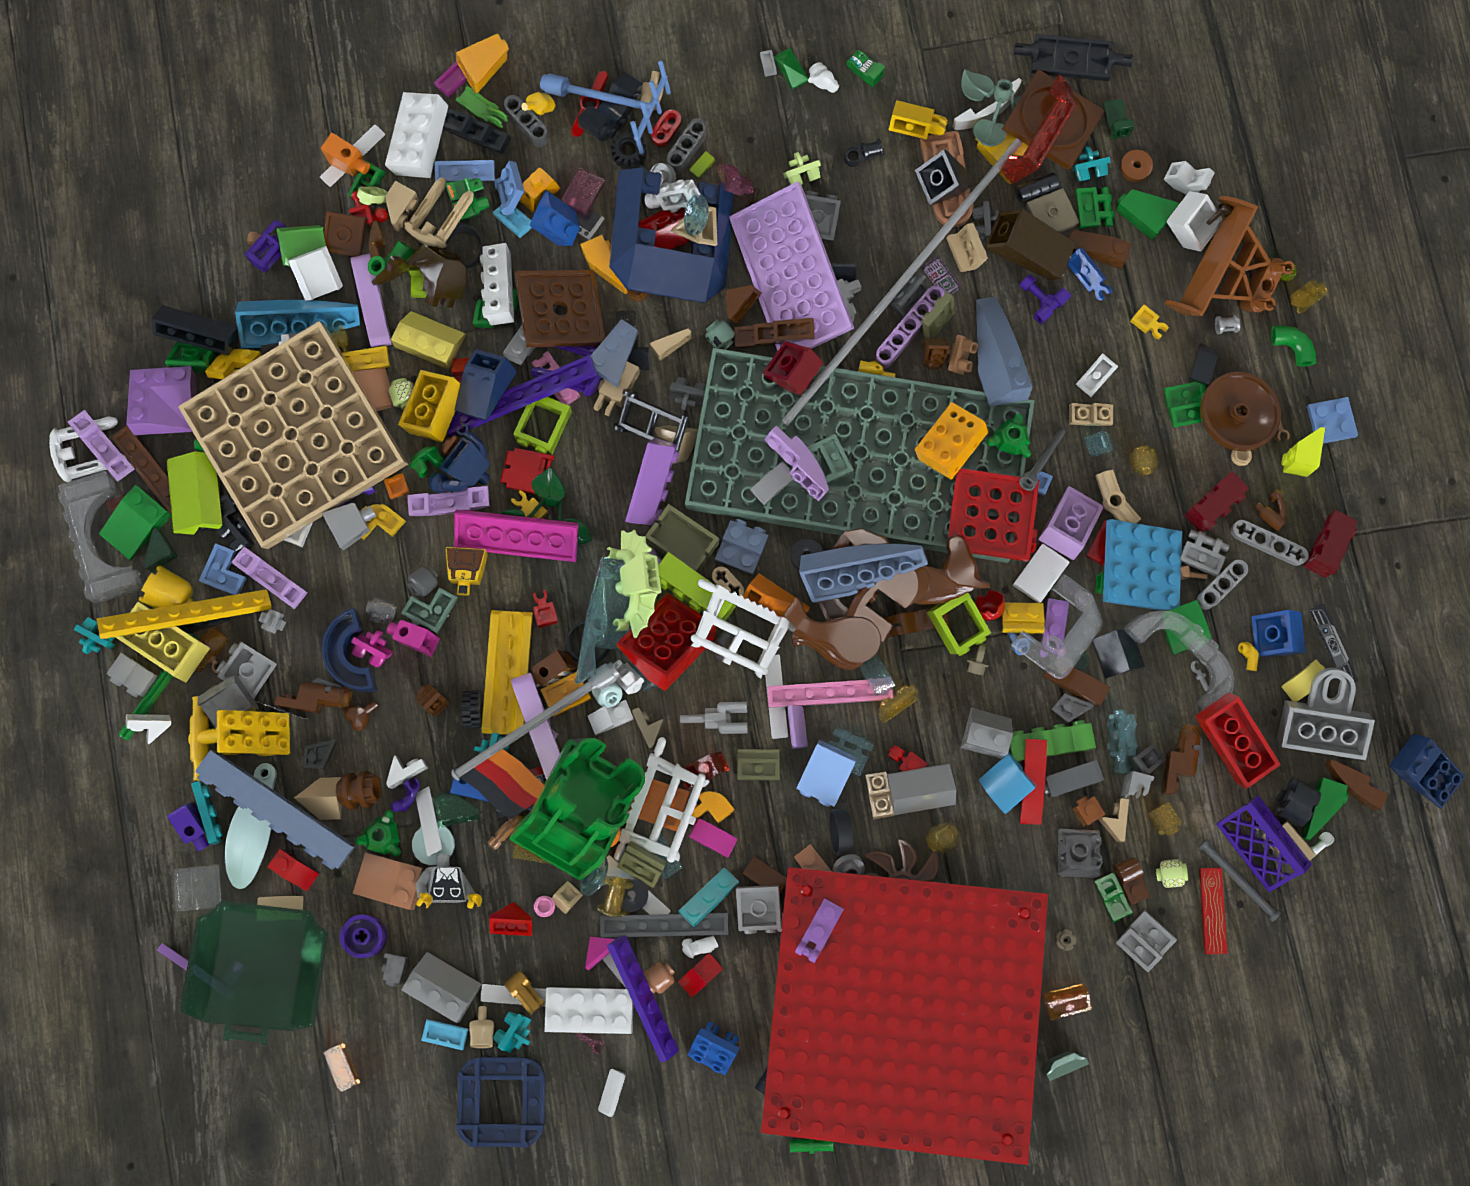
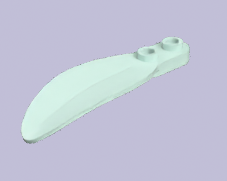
M263 763L256 768L254 777L274 789L277 771L271 764ZM264 770H268V775L266 777H262V772ZM240 807L237 808L228 830L225 845V864L227 875L232 885L238 889H243L252 882L258 872L268 846L271 828L267 820L260 821L251 815L252 810Z

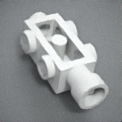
M692 179L686 181L678 180L675 183L668 184L666 182L661 184L658 195L646 194L645 204L649 209L658 208L661 205L663 210H670L673 213L681 207H684L686 210L692 209L693 207L690 206L691 202H694L695 207L698 201L696 197L699 196L700 198L701 195Z

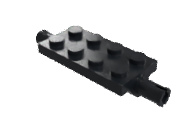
M1035 34L1033 44L1015 42L1013 55L1031 56V73L1034 74L1039 69L1047 75L1109 81L1111 67L1114 65L1131 67L1133 61L1131 59L1133 54H1121L1113 51V41Z

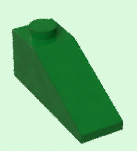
M1326 778L1317 779L1315 788L1321 792V799L1318 806L1314 805L1312 809L1313 815L1304 825L1301 835L1304 840L1311 839L1346 803L1349 795L1346 792L1347 785Z

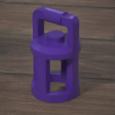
M274 220L249 250L244 253L246 259L264 273H267L269 268L281 256L278 236L275 234L273 236L270 235L276 226L278 228H287L284 223L278 220ZM268 247H270V248L267 250V252L261 257V259H258V258L264 253V251H265Z

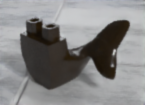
M423 244L407 261L398 256H391L386 268L371 281L373 286L385 284L411 268L418 267L424 279L423 290L427 292L425 303L437 307L441 298L440 304L442 306L453 308L455 299L461 300L466 287V267L458 254L445 251L440 247Z

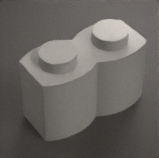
M120 653L106 673L111 677L110 681L119 687L123 684L128 688L126 692L136 698L139 695L144 697L158 677L123 653Z

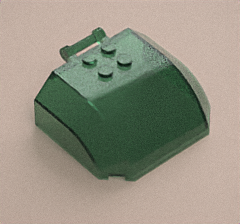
M221 901L216 905V908L196 919L181 996V1012L202 1022L225 1024L223 1041H230L232 1039L261 1042L260 1045H267L270 1029L294 1031L315 1026L328 932L315 920V916L308 910ZM232 1025L263 1028L262 1033L233 1031L231 1029Z

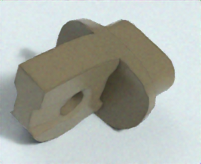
M979 644L976 658L967 659V662H969L967 672L984 675L985 667L989 666L983 661L986 644Z

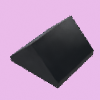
M1132 628L1115 630L1092 639L1105 679L1145 667Z

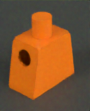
M332 132L321 147L330 165L351 176H356L358 171L366 174L370 168V164L364 160L358 148Z

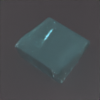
M1101 431L1085 438L1091 457L1114 450L1109 434L1106 431Z

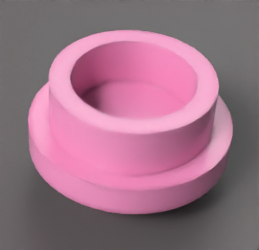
M540 896L534 903V910L537 915L548 917L555 910V902L549 896Z

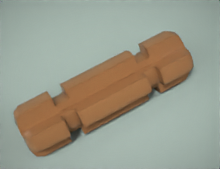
M519 815L513 819L508 818L509 821H506L495 833V837H491L488 844L493 849H498L502 844L501 842L505 841L513 832L514 827L522 821Z

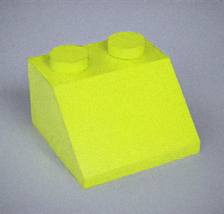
M1320 427L1290 448L1287 453H1284L1281 465L1284 466V473L1308 477L1319 468L1325 433L1324 427Z

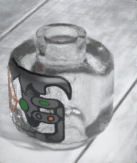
M375 596L373 601H368L365 613H369L370 621L389 624L390 620L394 621L397 605H394V600L391 598Z

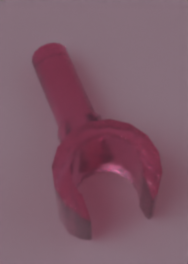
M582 1033L576 1034V1037L591 1046L594 1054H600V1052L594 1050V1045L601 1044L604 1047L602 1041L589 1039Z

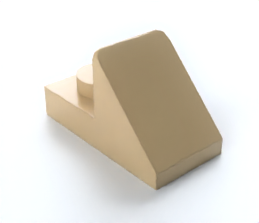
M1120 798L1116 800V803H1113L1112 815H1115V819L1107 817L1098 819L1116 842L1121 843L1125 841L1129 799Z

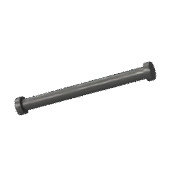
M1208 839L1200 844L1198 848L1201 851L1204 850L1270 916L1269 919L1272 922L1281 915L1279 910H1275L1210 845Z

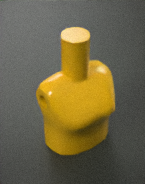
M540 92L529 95L526 98V103L522 104L524 111L533 110L538 115L552 112L555 108V102L552 97L547 93Z
M860 361L858 372L895 378V373L885 372L877 361Z

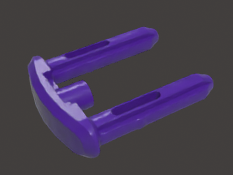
M594 346L556 347L582 356H591L597 349ZM533 367L531 374L536 378L552 370ZM597 375L588 381L573 385L569 389L582 392L585 397H588L596 391L603 378Z

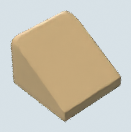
M567 881L553 895L552 899L555 905L566 914L583 894Z

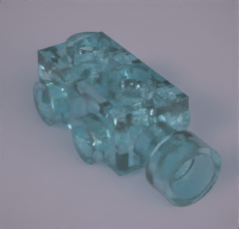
M1113 710V714L1109 715L1107 723L1110 734L1108 749L1110 756H1115L1113 773H1130L1128 756H1136L1137 742L1135 741V714H1126V710Z

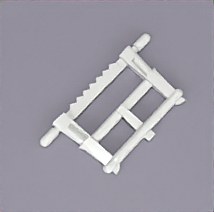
M700 579L698 585L705 590L713 592L707 610L703 613L696 634L691 636L693 642L691 646L705 647L724 656L722 662L730 665L733 660L755 671L756 676L762 678V675L768 673L767 667L780 648L778 645L788 629L794 632L796 630L795 627L786 618L777 616L774 610L769 611L767 607L763 609L761 604L757 605L755 601L750 602L749 598L744 599L742 595L738 596L736 592L730 593L718 584L714 585L704 579ZM724 600L774 623L775 626L768 641L718 618L717 615ZM712 625L735 635L728 649L706 639ZM743 639L764 649L758 663L736 653Z
M664 737L658 739L654 754L651 753L647 762L648 769L645 772V783L640 793L634 797L635 802L631 804L632 809L628 812L630 815L626 821L625 829L621 831L620 844H618L614 854L616 861L621 860L627 847L626 844H629L630 841L652 853L667 857V861L670 863L674 862V860L679 861L680 854L678 850L688 824L694 825L696 817L692 816L702 787H705L709 781L705 780L706 776L703 773L697 776L682 768L678 763L675 766L662 759L660 754L662 755L666 744ZM658 770L673 777L649 838L634 833L633 830L655 772ZM680 780L694 785L684 812L670 808ZM667 815L681 820L671 847L657 842Z

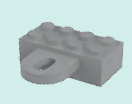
M1327 668L1320 671L1311 683L1307 703L1285 700L1276 738L1281 747L1366 760L1375 720L1369 713L1352 711L1356 687L1354 680L1346 671L1340 668ZM1333 678L1340 679L1337 695L1333 698L1327 697L1330 680Z

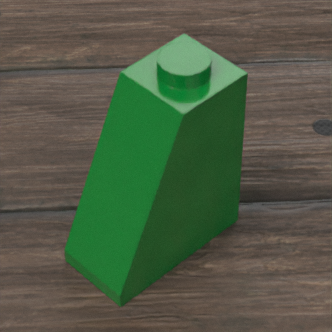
M1132 189L1128 194L1124 193L1118 199L1117 203L1119 205L1116 212L1149 239L1153 240L1168 224L1166 221L1180 203Z

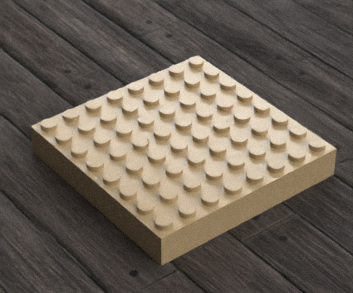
M320 321L178 406L261 548L269 549L321 518L323 512L339 507L408 465L327 327Z

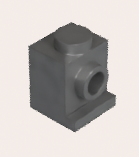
M385 953L384 958H388V960L383 963L381 974L384 975L383 984L396 987L397 983L400 984L404 981L409 958Z

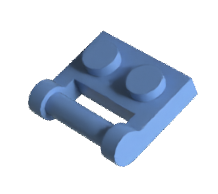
M509 161L502 170L501 177L494 181L495 189L498 190L502 204L500 208L503 215L513 213L524 193L517 163Z

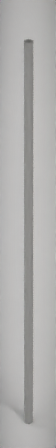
M1019 139L1014 140L782 419L785 425L788 426L1021 146L1022 142Z

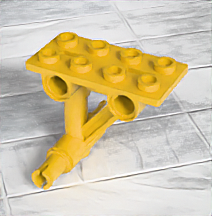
M198 696L192 697L193 715L190 718L188 741L190 744V760L194 763L193 781H200L197 778L199 774L195 770L208 754L209 744L217 743V752L222 753V755L257 754V756L290 754L288 713L217 710V727L209 729V717L202 707L198 706Z

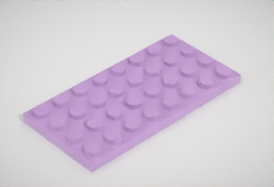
M797 181L729 216L753 285L762 292L759 296V301L767 323L777 320L814 318L815 339L790 342L809 347L810 349L854 329L800 182ZM775 344L777 351L783 344Z

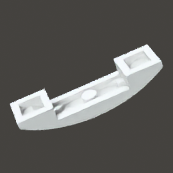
M1020 78L1012 82L1014 98L1021 84ZM1010 98L1005 103H1001L998 115L1011 104ZM994 102L977 114L970 108L954 119L952 127L954 130L974 128L975 123L981 119L991 121L998 102Z

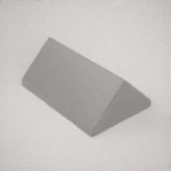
M949 763L887 774L894 815L956 805V787Z

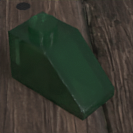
M441 793L433 798L438 828L479 820V809L455 794Z

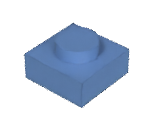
M1040 471L1037 476L1038 480H1040L1038 494L1045 496L1053 476Z

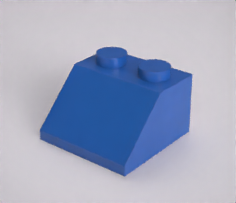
M545 190L529 226L558 246H572L580 229L576 211Z
M1284 610L1252 616L1254 646L1259 652V657L1306 653L1301 612Z

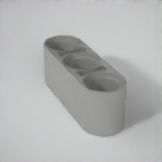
M1243 560L1233 561L1198 595L1197 601L1201 609L1208 610L1217 605L1248 573L1246 562ZM1233 566L1239 568L1240 575H1236L1233 572ZM1219 580L1225 582L1226 589L1219 587ZM1204 595L1211 596V604L1205 601Z

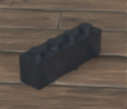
M164 305L151 318L153 335L228 356L239 342L238 326Z

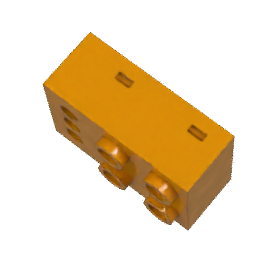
M951 402L915 448L918 459L952 480L987 435L986 423L984 420Z

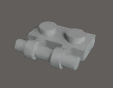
M1191 529L1188 537L1195 539V542L1187 541L1185 543L1180 561L1217 577L1226 558L1218 554L1219 550L1227 552L1230 545L1223 543V540L1219 538L1214 539L1206 536V533L1202 531L1197 532ZM1202 543L1212 546V550L1201 547Z

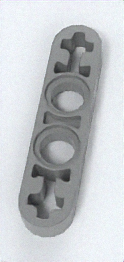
M1239 520L1231 527V534L1235 539L1289 564L1299 566L1308 559V551L1304 547L1248 521ZM1240 526L1244 527L1243 530L1245 532H1243L1242 534H1239V530L1237 529ZM1257 533L1264 535L1265 542L1263 544L1255 541ZM1275 542H1280L1283 544V552L1279 553L1275 551ZM1299 551L1302 558L1296 560L1294 554Z

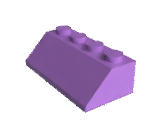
M653 438L648 442L626 522L653 525L658 521L663 511L660 509L661 502H665L668 490L665 488L667 482H671L674 473L671 470L672 464L678 460V445L657 438Z

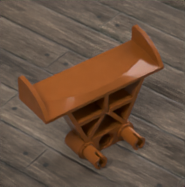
M1219 196L1217 200L1224 204L1228 203L1233 208L1232 212L1227 217H1223L1180 303L1166 300L1164 304L1181 315L1203 316L1212 298L1240 300V307L1246 312L1271 311L1274 308L1270 306L1276 305L1271 295L1282 274H1291L1293 272L1289 269L1294 270V264L1291 261H1283L1280 258H1269L1249 226L1258 206L1234 197ZM1241 240H1243L1244 245L1234 262L1232 258ZM1226 269H1229L1230 273L1220 293L1214 294ZM1255 269L1248 283L1245 271Z

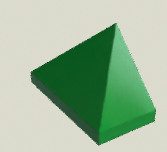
M791 48L773 56L774 61L792 90L808 82L809 78Z

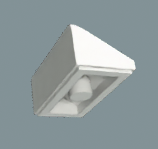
M611 1069L598 1108L599 1112L609 1117H612L615 1113L626 1076L625 1072Z

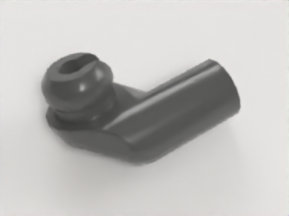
M722 630L714 640V643L725 648V643L731 635L727 631ZM713 652L717 659L723 660L724 656Z

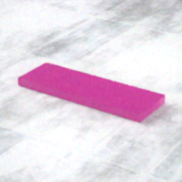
M456 509L454 547L485 549L490 553L576 562L579 523Z

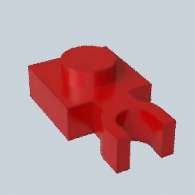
M543 590L544 597L542 599H538L536 593H533L535 603L539 605L533 607L538 628L558 623L553 602L547 603L548 596L546 590Z

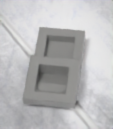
M781 462L756 483L750 491L765 505L794 480L793 476L789 474L791 470L784 462Z

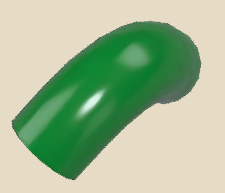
M398 240L388 256L384 258L374 256L369 260L368 271L371 275L377 276L386 268L391 256H398L407 261L415 250Z
M1272 326V345L1290 347L1295 354L1296 366L1305 367L1316 364V352L1313 342L1305 332L1292 326Z

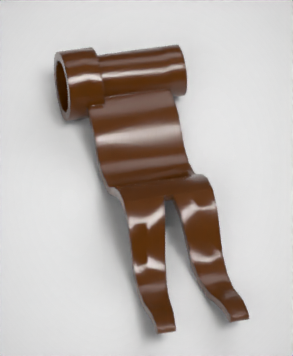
M937 603V604H931V607L933 608L934 606L938 605L939 603ZM931 608L885 617L892 624L902 623V625L891 629L886 638L935 628L926 612ZM948 613L942 615V618L948 628L951 629Z

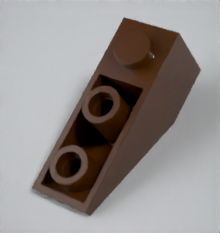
M925 337L923 342V367H928L931 370L943 367L949 351V344L945 338Z

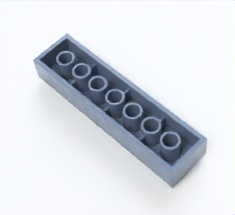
M210 750L195 770L199 774L197 778L207 785L214 784L217 787L215 790L224 797H233L235 799L233 801L234 804L242 809L249 808L253 811L251 815L260 821L267 820L270 823L269 827L277 833H286L288 835L286 839L295 845L302 844L305 846V852L313 857H321L324 859L322 863L332 870L335 867L337 869L342 867L356 847L353 843L217 751Z

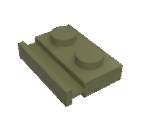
M738 749V781L780 780L779 749Z
M630 841L617 868L654 888L667 861Z

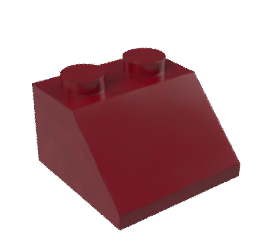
M785 341L762 374L788 392L801 395L824 362L809 347Z

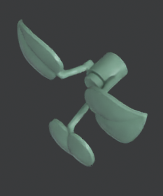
M964 70L961 87L966 97L974 101H981L985 96L989 98L994 94V98L998 102L993 120L981 119L975 123L973 133L980 143L989 147L997 146L1004 141L1007 132L1002 130L1004 125L996 123L1001 103H1005L1010 98L1012 110H1014L1022 96L1013 97V84L1007 79L999 80L996 86L987 76Z

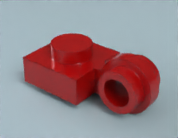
M896 745L888 750L889 754L887 756L897 763L899 760L903 762L898 768L900 771L925 768L928 764L913 752H910L905 758L903 756L905 752Z

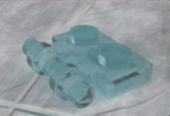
M836 727L833 735L839 737L840 740L838 743L830 740L829 744L857 757L851 773L860 777L868 759L861 752L863 748L871 752L874 744L868 742L867 738L862 736L859 738L850 734L849 730H841ZM848 741L857 745L856 750L853 751L844 747L845 742Z

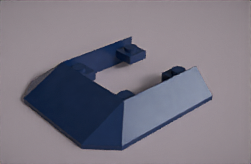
M644 167L619 170L609 267L627 290L699 303L707 302L726 287L731 235L729 216L733 212L734 193L722 183L715 185L699 182L697 184L701 197L696 203L704 205L708 203L709 206L716 208V246L692 241L691 254L654 247L655 230L638 227L641 192L658 195L661 174L645 171Z

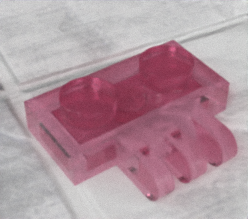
M719 164L717 171L726 191L743 196L744 193L752 194L754 192L750 179L740 175L735 166Z

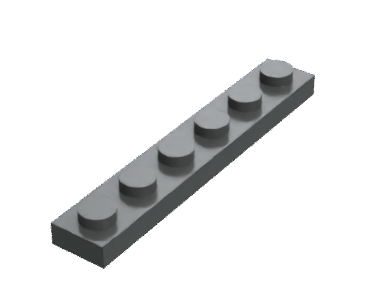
M709 913L695 927L689 924L680 914L600 916L601 938L626 935V937L728 935V913Z

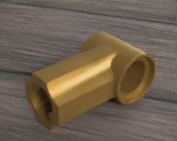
M520 969L503 983L511 995L521 1002L530 1015L545 1003L531 986L530 980Z

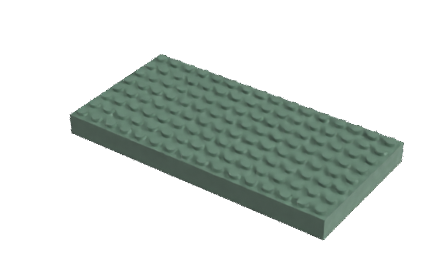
M713 348L686 494L685 509L842 535L846 529L863 528L885 536L891 544L919 545L923 549L948 553L946 550V540L948 537L956 475L951 480L918 459L915 448L949 404L953 402L984 420L988 430L987 435L961 468L1022 477L1026 458L1021 454L1013 455L998 450L996 446L990 447L986 444V440L993 437L994 431L1007 420L1013 419L1017 413L1023 416L1022 422L1024 423L1023 425H1026L1029 436L1035 400L1028 399L989 406L985 393L980 391L835 368L787 426L782 422V419L826 366L819 368L818 373L812 378L806 390L801 395L788 392L762 374L773 359L772 357ZM775 426L780 428L791 440L797 436L807 447L836 434L853 468L852 473L828 484L829 490L820 501L811 496L795 480L784 487L778 495L765 505L750 491L756 483L781 462H784L790 470L793 468L764 440ZM820 451L814 452L825 476L831 474ZM971 487L969 493L977 497L980 495V490L977 487ZM998 490L990 491V497L998 500L1001 498V493ZM1012 493L1010 495L1013 502H1020V494ZM975 507L967 508L966 512L969 516L975 517L978 515ZM989 510L987 516L989 519L995 520L998 518V513L995 510ZM1009 513L1008 520L1016 523L1018 515L1016 513ZM972 527L964 528V534L972 537L975 535V530ZM993 530L985 531L984 535L988 540L996 538ZM1007 533L1005 535L1006 541L1014 543L1015 534ZM972 554L975 558L1005 563L1010 561V559Z

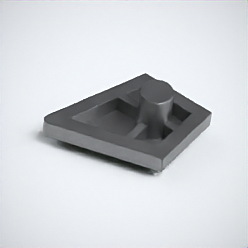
M1064 694L1051 710L1068 723L1094 707V705Z

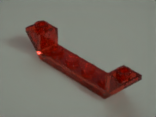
M1058 75L1049 90L1056 101L1023 156L1010 155L1001 170L1010 183L1014 184L1039 169L1077 105L1072 89L1062 75Z

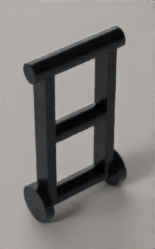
M623 389L622 394L625 395V400L618 423H613L612 428L620 432H628L629 430L649 440L657 438L667 441L654 435L659 414L679 422L673 444L678 445L677 451H679L689 416L686 414L678 416L638 398L639 393L634 390ZM632 402L652 410L646 431L627 423Z

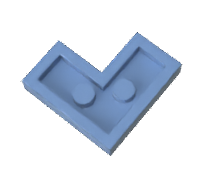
M215 543L199 582L236 595L240 594L247 578L229 571L236 552Z

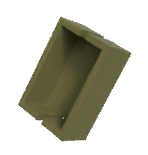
M668 504L658 518L659 524L655 522L646 534V542L664 555L668 552L699 573L707 562L706 556L709 558L719 545V538Z

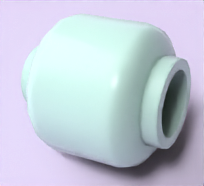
M614 682L602 691L599 689L592 690L596 701L602 707L606 706V708L618 704L623 694L617 682Z

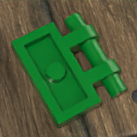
M1096 187L1076 189L1077 212L1080 222L1079 229L1099 228L1101 225L1100 220L1105 221V227L1107 228L1113 226L1112 195L1109 193L1108 187L1102 188V194L1098 195ZM1098 203L1103 204L1104 211H1099Z

